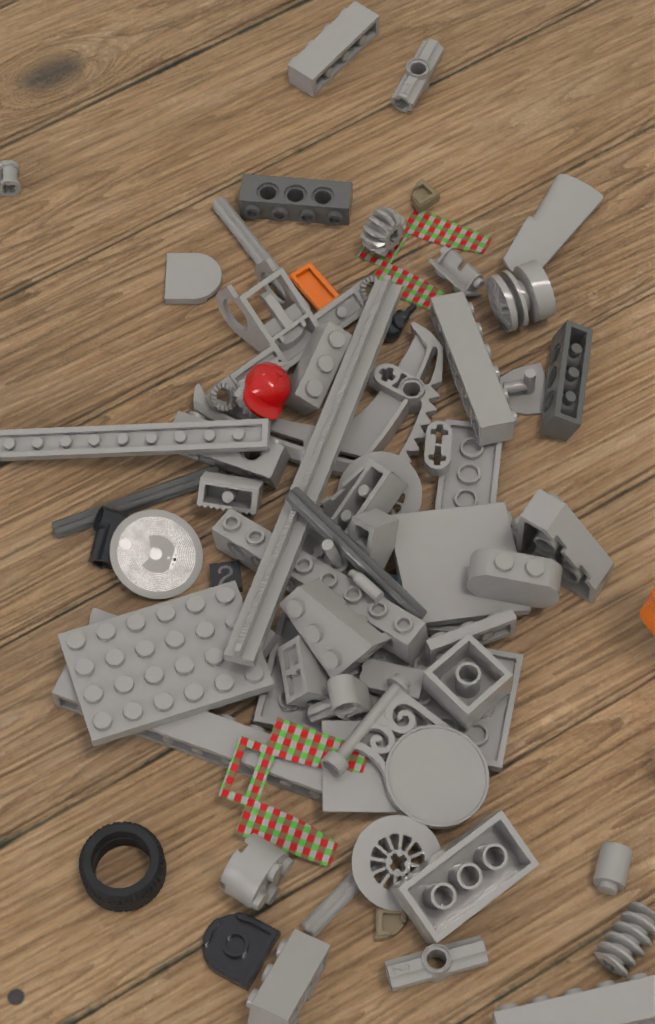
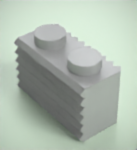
M205 471L200 477L197 505L199 507L203 505L205 508L209 506L211 509L215 507L216 510L221 508L222 511L231 508L236 512L239 511L240 514L245 512L246 515L251 513L253 516L261 506L264 480Z

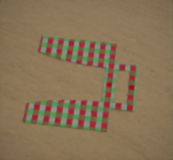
M414 209L405 223L404 237L400 239L399 245H396L391 253L388 252L385 256L377 258L368 254L370 250L363 245L357 257L377 265L378 268L373 276H376L378 279L380 278L381 281H383L385 275H391L392 283L403 285V294L400 299L430 311V298L446 294L423 279L391 264L409 234L442 246L481 254L486 250L492 237L425 210L418 214Z
M279 717L276 718L267 744L240 735L218 794L222 798L245 805L235 834L247 838L250 834L256 833L287 853L330 867L338 843L300 819L259 802L275 756L307 766L322 768L321 760L329 750L337 752L345 740ZM247 747L261 753L246 795L231 791V787ZM353 751L346 760L349 764L347 771L363 773L368 757Z

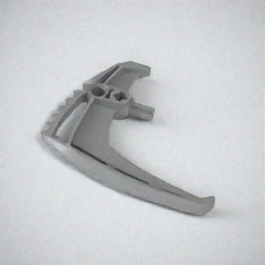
M411 322V333L414 339L398 367L390 363L374 365L368 385L375 390L377 396L362 412L353 418L340 454L358 458L370 452L383 451L408 413L415 414L419 412L412 432L398 455L412 465L409 456L420 453L416 443L425 441L426 434L423 430L427 429L428 425L432 423L428 417L437 413V408L432 403L440 399V395L435 389L442 385L443 346L432 332L416 322ZM437 356L431 381L429 384H424L423 382L432 358ZM197 384L195 386L193 397L194 412L203 415L206 420H235L232 417L239 420L250 419L249 415L243 414V408L238 406L224 413L215 412L210 408L207 402V395L204 394L201 385ZM216 399L220 405H227V402ZM277 418L271 421L270 432L301 442L304 446L302 447L271 435L270 438L281 441L290 455L289 461L300 465L316 426ZM338 457L331 474L342 476L345 469L354 460Z

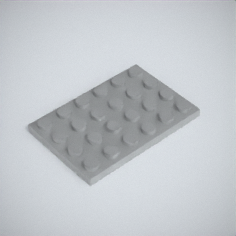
M235 580L57 634L93 747L275 690V684L262 649L255 667L224 659L225 649L244 604Z

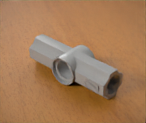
M429 38V40L423 41L415 57L407 62L406 73L391 98V104L397 110L405 113L412 111L421 94L429 88L430 78L444 54V47L437 40Z
M480 935L445 945L431 944L424 951L384 961L387 979L392 992L429 981L433 983L442 982L450 975L489 964L485 944ZM432 958H440L444 961L445 965L440 969L430 967L427 962Z

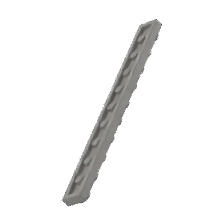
M268 418L0 430V461L270 451L271 422Z

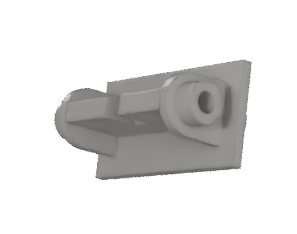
M442 247L439 251V259L428 260L435 267L434 271L438 276L449 280L454 285L453 289L455 292L463 291L465 297L481 296L477 290L485 283L483 275L469 263H466L461 270L460 267L465 259L452 247Z

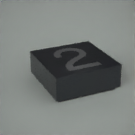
M239 560L209 564L212 587L235 580L239 591L243 592Z

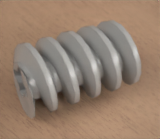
M636 901L630 902L627 907L628 911L622 912L620 921L613 924L612 931L605 934V941L599 942L596 947L597 951L594 952L596 959L605 968L624 978H627L629 975L624 965L626 964L632 968H635L637 965L632 954L642 958L645 953L639 945L651 947L652 942L647 935L655 937V913L647 906Z

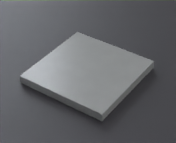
M505 502L391 515L399 519L395 547L393 549L399 583L426 609L427 614L422 620L426 622L427 627L479 621L487 618L493 612H504L512 609L516 616L530 613V606L478 597L467 588L470 558L474 551L491 547L517 552Z

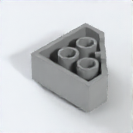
M538 489L519 516L516 550L518 553L550 558L558 562L563 569L561 586L593 604L611 578L614 562L566 503L557 495Z

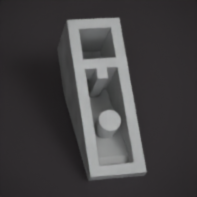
M374 508L352 516L349 536L384 569L395 547L399 519L378 508ZM349 562V567L347 569L348 571L354 569L357 572H360Z

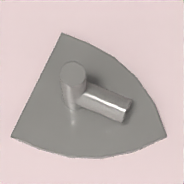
M541 363L513 369L500 377L501 387H506L508 391L510 409H514L518 415L542 414L546 377Z

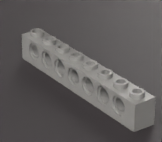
M229 508L211 529L216 549L236 561L239 560L241 564L257 572L272 532ZM301 550L286 590L291 593L298 586L319 579L347 601L346 605L358 615L363 614L370 620L368 623L381 633L386 632L392 637L382 648L411 664L426 645V640L428 639L426 622L385 598L375 602L353 582V579Z

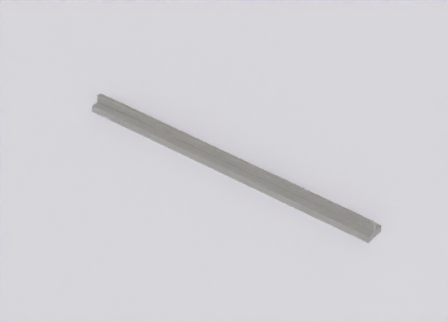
M385 275L383 281L375 280L290 488L291 490L294 487H299L317 506L320 504L392 322V317L403 294V285L392 283L391 275ZM286 500L225 649L224 659L226 661L255 667L311 524Z

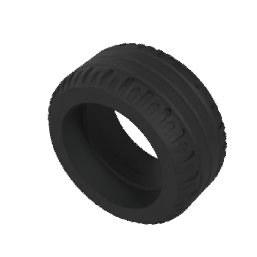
M123 821V823L113 822L111 825L107 824L94 832L83 845L79 857L81 880L89 897L105 909L115 912H128L142 908L159 894L165 882L167 866L163 848L157 837L140 824ZM120 846H133L144 851L150 858V866L145 876L136 884L125 888H113L97 879V865L108 851Z

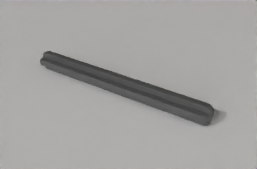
M212 465L53 521L52 528L57 538H61L92 527L96 514L102 505L129 514L199 489L200 477L205 471L221 473L217 465Z
M294 487L288 492L285 497L286 501L325 539L332 540L337 550L357 570L383 591L385 597L421 620L426 616V609L299 487Z

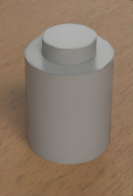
M604 842L601 844L593 877V884L598 887V891L607 895H616L617 892L625 890L633 855L632 849L616 842Z

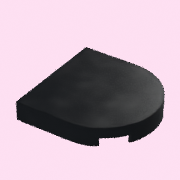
M238 912L217 918L208 926L203 936L205 961L214 973L249 991L278 941L281 932L245 913Z

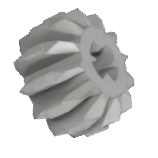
M382 206L378 210L375 209L371 217H367L368 221L363 225L364 230L360 237L362 238V244L368 250L385 256L388 252L391 253L396 245H399L400 239L404 237L403 231L406 229L405 218L399 212Z

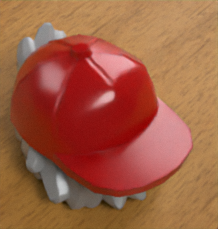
M274 358L268 362L257 364L248 371L242 380H239V386L234 392V396L237 397L235 402L239 405V408H243L244 415H249L250 419L268 418L270 422L279 417L291 392V381L286 373L288 372L287 362H279L277 358Z

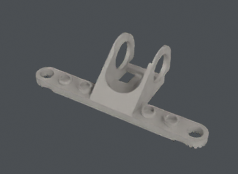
M269 257L255 266L254 273L258 277L259 282L239 296L231 284L218 291L216 301L224 320L234 332L260 353L209 389L207 402L210 408L215 412L224 413L236 407L238 404L235 402L237 397L234 396V392L238 389L239 380H242L253 366L268 362L274 358H277L279 362H287L288 369L297 363L306 348L314 328L327 321H331L344 329L359 318L369 296L366 295L367 292L365 293V285L368 283L374 285L375 280L381 281V279H378L376 276H368L361 279L313 314L282 267L277 269ZM265 272L270 273V275L265 277ZM275 278L279 281L285 292L286 301L276 296L268 285ZM261 288L265 292L260 295V299L263 300L273 317L265 324L262 323L247 300L248 297ZM227 299L233 301L241 309L247 320L248 327L242 326L234 318L229 310ZM219 390H223L228 394L229 401L225 406L220 405L218 400H216Z

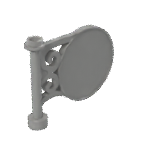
M398 673L394 676H389L387 679L389 688L337 752L329 750L321 760V764L330 774L341 777L349 768V764L346 761L353 751L359 752L368 757L378 767L384 779L387 795L401 815L415 818L417 822L426 825L429 829H449L459 826L476 814L487 796L490 777L486 759L473 740L464 733L451 728L408 694L411 684L406 677ZM398 707H407L431 725L414 728L416 723L415 715L409 710H401L396 716V721L400 722L402 718H406L408 724L404 727L398 726L394 722L393 711ZM369 731H376L383 734L387 739V746L382 748L377 746V744L382 742L380 735L371 737L369 746L361 743V741ZM394 734L401 736L396 742ZM388 754L386 761H384L381 756Z

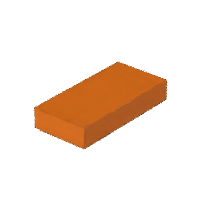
M311 262L288 275L296 289L314 312H317L339 296L337 291Z

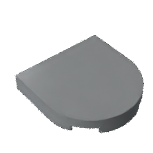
M167 253L165 305L205 303L208 298L220 291L222 272L219 264L212 257L202 253Z

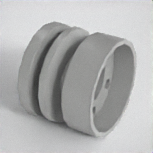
M532 260L514 267L513 274L505 270L500 275L494 274L487 277L486 290L490 306L497 322L507 333L516 330L517 327L527 326L529 319L535 323L555 315L556 301L548 276L539 262Z

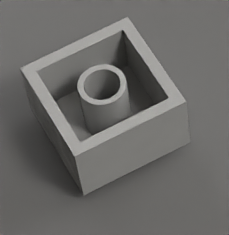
M468 633L423 672V689L458 723L468 730L512 691L514 674Z

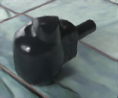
M412 303L405 311L397 310L384 339L386 342L393 343L399 339L409 321V316L417 309L415 304Z

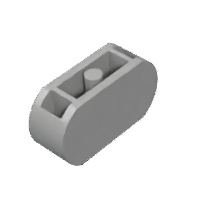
M491 547L482 548L474 551L471 555L467 588L478 597L545 608L553 606L559 601L563 569L558 562L550 558Z

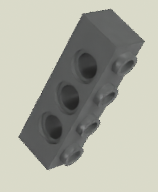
M243 174L239 194L240 217L349 226L353 201V183Z
M567 320L552 337L539 433L566 442L581 426L593 329Z

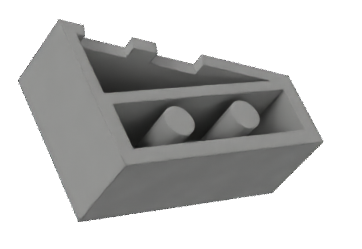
M370 458L342 482L343 487L333 496H326L321 500L320 503L322 505L320 508L349 535L352 516L374 508H378L388 514L408 484ZM312 525L310 526L312 530L320 534Z
M317 579L298 586L279 605L331 678L336 675L352 672L392 637L386 632L381 633L368 623L370 620L363 614L358 615L346 605L347 601Z

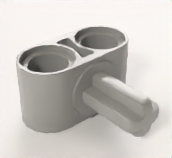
M351 674L333 676L326 682L329 698L309 706L307 716L313 724L334 716H338L345 721H362L373 707L367 684Z

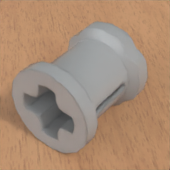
M13 160L0 161V195L15 196L21 191V183L18 181L20 167Z

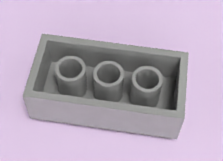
M498 810L488 813L390 887L389 890L426 943H438L540 864L504 812Z

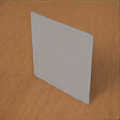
M321 720L322 733L346 741L361 721ZM394 721L398 726L404 727L408 724V721ZM369 731L361 741V743L369 746L371 737L380 735L382 742L377 744V746L381 748L387 746V739L383 734L376 731ZM394 734V736H395V742H396L401 736H397V735ZM388 754L381 756L384 761H386ZM369 758L363 773L346 770L341 777L330 774L322 766L323 812L399 813L387 795L380 770Z

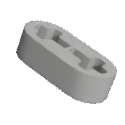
M434 421L428 425L426 430L423 466L425 471L432 476H442L448 472L450 467L453 431L451 426L444 421ZM436 432H442L441 444L436 443ZM435 453L440 454V465H434Z

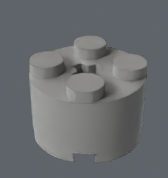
M252 833L243 841L248 846L242 852L236 850L226 865L220 880L225 885L220 886V890L253 911H259L265 903L271 905L280 891L277 885L282 876L286 877L291 871L294 860L285 851L258 834Z

